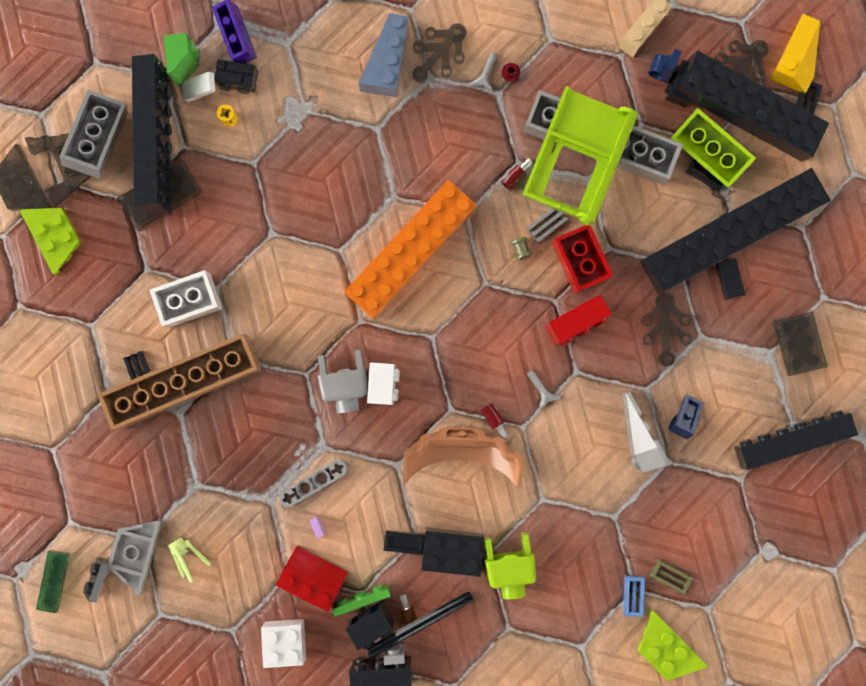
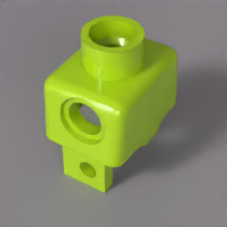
M521 532L523 551L494 555L491 538L484 537L486 548L484 561L489 584L493 589L501 588L503 599H518L526 596L525 585L533 584L536 581L535 555L530 550L527 532Z

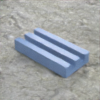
M624 575L623 615L644 617L645 577ZM630 581H632L631 612H629ZM637 581H640V583H639V612H636V585H637Z

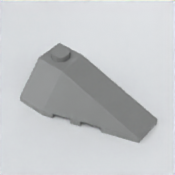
M622 393L629 448L632 456L630 461L634 469L646 472L670 464L658 440H654L650 436L651 428L645 420H641V410L631 393Z

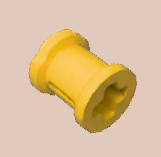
M221 105L217 110V116L225 126L232 127L237 123V114L231 106Z

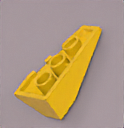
M802 14L770 80L806 94L815 73L820 20Z

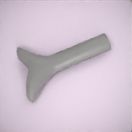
M490 53L482 75L471 82L470 86H483L488 91L493 90L488 77L497 58L496 53Z
M534 370L527 373L541 394L540 409L545 407L547 402L561 399L560 396H556L546 390Z

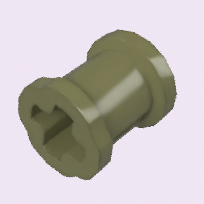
M521 237L510 242L514 246L517 255L516 260H522L533 255L528 249L527 237Z

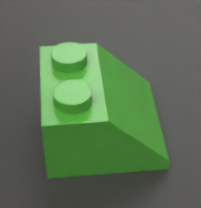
M187 33L163 35L167 74L178 87H182V82L187 81L199 67L200 50L198 47L196 48L194 40H191Z

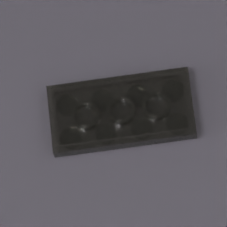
M182 159L174 164L173 171L171 172V179L173 181L171 197L174 207L171 208V212L203 194L186 162ZM134 188L117 197L137 231L163 217H149L135 207Z

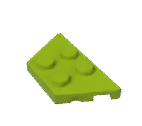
M63 208L20 210L49 268L54 275H58L60 273L59 269L64 262H68L73 251L81 244V240L66 211Z
M651 610L647 627H645L643 632V639L638 647L640 654L667 681L706 668L707 665Z

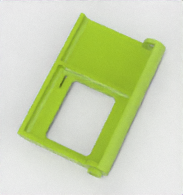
M566 86L522 195L578 218L582 224L590 225V223H595L638 113L628 107L614 108L577 93ZM562 147L594 158L597 162L579 208H573L544 195V190Z

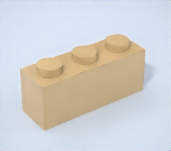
M652 0L625 34L618 47L633 58L667 16L672 5L666 0Z

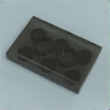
M813 311L773 321L788 376L828 367Z

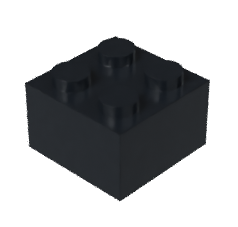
M381 600L349 619L346 631L357 650L362 648L366 650L374 645V641L378 638L385 639L392 634L394 618L384 600Z

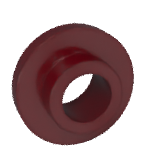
M507 63L504 65L502 77L506 81L514 82L519 78L521 71L517 64ZM512 69L515 73L510 74L508 73V70Z

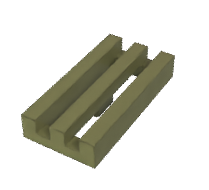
M657 558L655 566L653 565V570L648 576L685 595L693 577ZM662 565L670 569L671 571L685 577L687 581L684 582L683 580L669 574L668 572L660 569V566ZM657 572L684 586L683 589L656 575Z

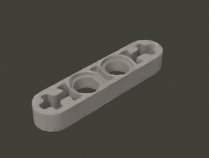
M335 460L299 481L280 494V503L284 507H291L346 474L348 470L347 463L343 460ZM336 463L343 465V473L335 472L332 474L335 478L331 479V475L326 469L328 467L330 471L335 469ZM319 473L327 475L326 483L321 484L317 481ZM302 483L310 485L311 490L309 493L301 492L300 486ZM297 491L298 495L291 499L292 503L284 501L285 493L291 495Z

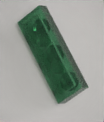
M55 550L47 552L36 610L51 613L59 611L70 553Z

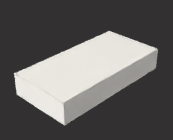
M206 72L182 82L184 101L187 102L215 92L214 73Z

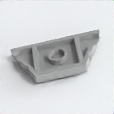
M162 520L132 525L117 530L108 561V569L117 574L124 584L127 583L135 590L134 593L136 595L142 594Z

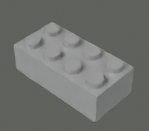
M87 90L59 156L62 166L101 179L128 114L126 103Z

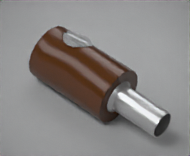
M403 594L400 595L403 606L400 614L403 627L417 620L414 606H409L407 595Z

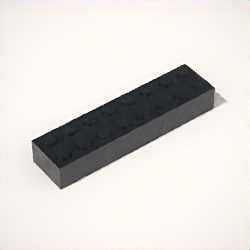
M699 50L688 58L673 89V92L691 100V102L801 162L814 157L829 125V122Z
M155 54L132 56L134 206L149 217L171 215V208L174 207L171 197V190H173V181L171 179L173 165L170 160V153H172V144L170 142L172 128L169 124V117L172 116L169 106V99H171L169 82L171 77L167 74V69L162 61Z

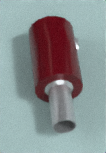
M528 158L521 166L516 165L501 181L502 185L507 190L512 191L527 175L525 170L533 162Z
M492 403L480 410L491 428H496L503 439L509 436L502 426L504 420Z

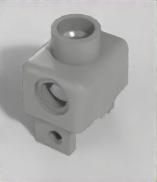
M355 350L357 370L343 369L328 374L326 356H318L320 375L317 377L322 400L324 402H335L337 414L359 411L358 398L368 396V369H364L361 350Z

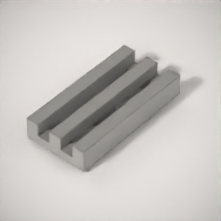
M551 208L526 229L536 242L539 243L564 224L568 218L563 215V212ZM553 212H556V213H557L555 216H553L550 220H548L546 223H544V224H543L541 227H539L537 230H535V231L532 230L535 226H537L539 223H541L544 219H546L548 216H550ZM557 218H561V221L555 224L543 235H541L540 237L537 236L539 232L545 229Z

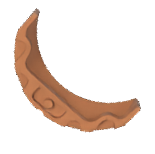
M472 427L441 428L439 432L430 435L426 433L420 436V440L415 442L410 448L408 447L404 452L403 483H407L416 472L430 464L444 460L465 459L494 467L510 478L517 487H521L524 469L520 453L518 451L515 452L508 446L503 438L488 435L485 433V430Z

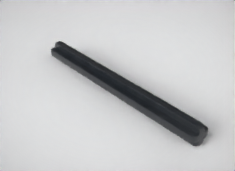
M466 592L397 630L385 639L374 643V645L367 649L369 656L374 658L474 601L472 594Z

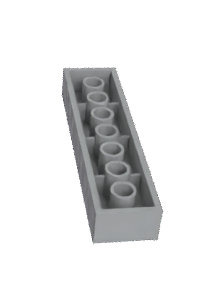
M539 90L523 132L544 140L561 98ZM633 126L617 168L664 185L670 180L683 144Z

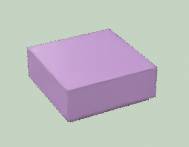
M319 515L313 517L310 520V524L316 538L323 537L326 531Z

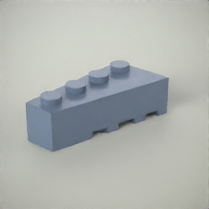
M389 13L359 81L360 92L397 97L409 27L408 16Z

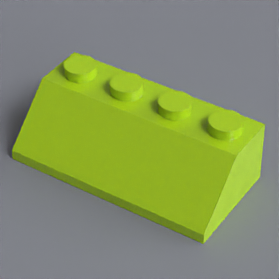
M699 108L693 112L671 137L673 141L683 144V150L728 188L756 159L755 156Z

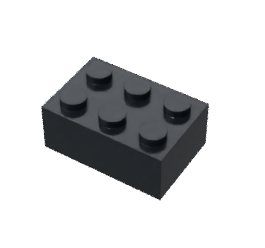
M426 527L421 571L480 577L484 547L483 533Z
M405 654V664L384 665V655L376 656L375 659L358 657L356 660H353L350 668V686H412L411 656Z

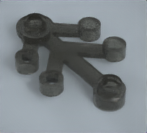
M455 23L445 30H436L434 27L426 29L425 36L428 40L447 38L443 43L424 44L422 41L414 42L413 51L416 54L435 51L422 66H417L413 70L415 82L424 83L428 78V71L441 56V75L444 78L451 77L452 68L449 60V47L453 43L455 46L454 63L460 65L464 62L465 55L462 52V41L466 38L467 31L462 24ZM459 30L461 33L455 34L454 31ZM428 32H434V35L429 36ZM417 45L422 46L420 50H417L415 47ZM456 56H461L462 59L457 60ZM448 69L450 73L445 74L443 71ZM423 71V75L420 76L417 72Z
M733 40L727 46L730 53L739 51L749 54L745 57L727 56L724 52H719L714 56V59L722 64L735 65L732 69L740 72V74L747 78L749 75V63L754 59V72L751 74V78L753 81L759 82L765 77V72L762 70V60L768 54L769 47L763 40H756L751 45L741 44L738 40ZM732 44L736 45V49L732 48ZM718 56H721L723 61H719ZM756 73L760 74V78L756 77Z
M663 292L656 297V306L648 315L641 318V324L645 327L651 326L654 323V318L660 312L662 319L648 334L642 337L641 341L645 346L652 345L654 338L662 331L663 352L659 354L658 362L660 365L667 367L675 362V356L671 352L670 331L679 338L682 345H689L693 341V337L690 334L684 333L670 320V312L679 319V323L682 326L690 325L692 318L690 315L682 313L675 306V299L672 294ZM664 298L668 299V305L663 303ZM646 317L650 319L649 324L644 322ZM683 317L688 319L687 324L683 322ZM646 336L650 337V343L645 342ZM684 336L689 338L687 343L683 340ZM666 355L670 356L669 362L665 361Z

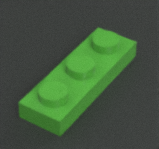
M381 584L373 587L371 592L361 591L356 593L352 599L342 598L336 601L332 609L334 616L342 615L390 597L391 590L389 585L384 586Z

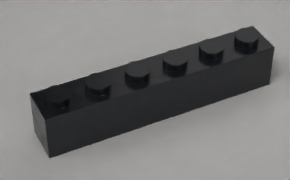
M842 410L831 412V416L826 418L824 416L815 417L812 419L813 422L807 424L806 422L796 423L794 428L791 429L787 427L777 429L776 433L772 435L769 433L757 436L758 439L753 441L751 439L742 440L739 442L740 445L734 446L741 469L750 470L858 436L852 414L843 413Z

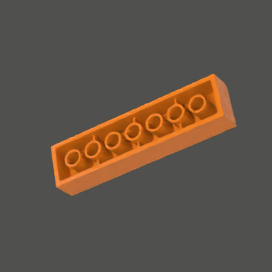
M448 179L352 282L344 293L374 320L476 210L477 205Z

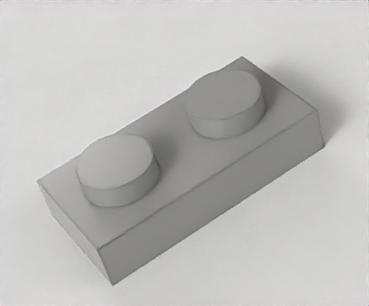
M399 643L384 652V665L405 664V644Z

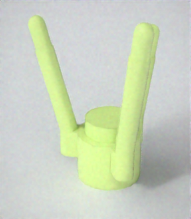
M181 537L168 546L181 577L184 578L186 574L189 582H193V578L182 557L188 553L187 548L204 563L211 566V563L192 546L189 540L184 541Z

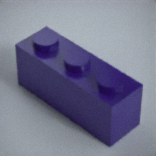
M224 0L213 6L212 10L231 60L246 64L256 59L255 50L238 6L230 0Z

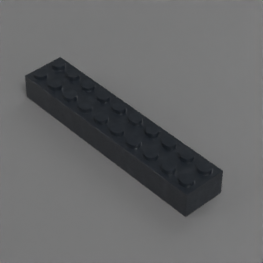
M810 168L641 260L640 263L656 292L660 294L830 202L831 199L813 168Z

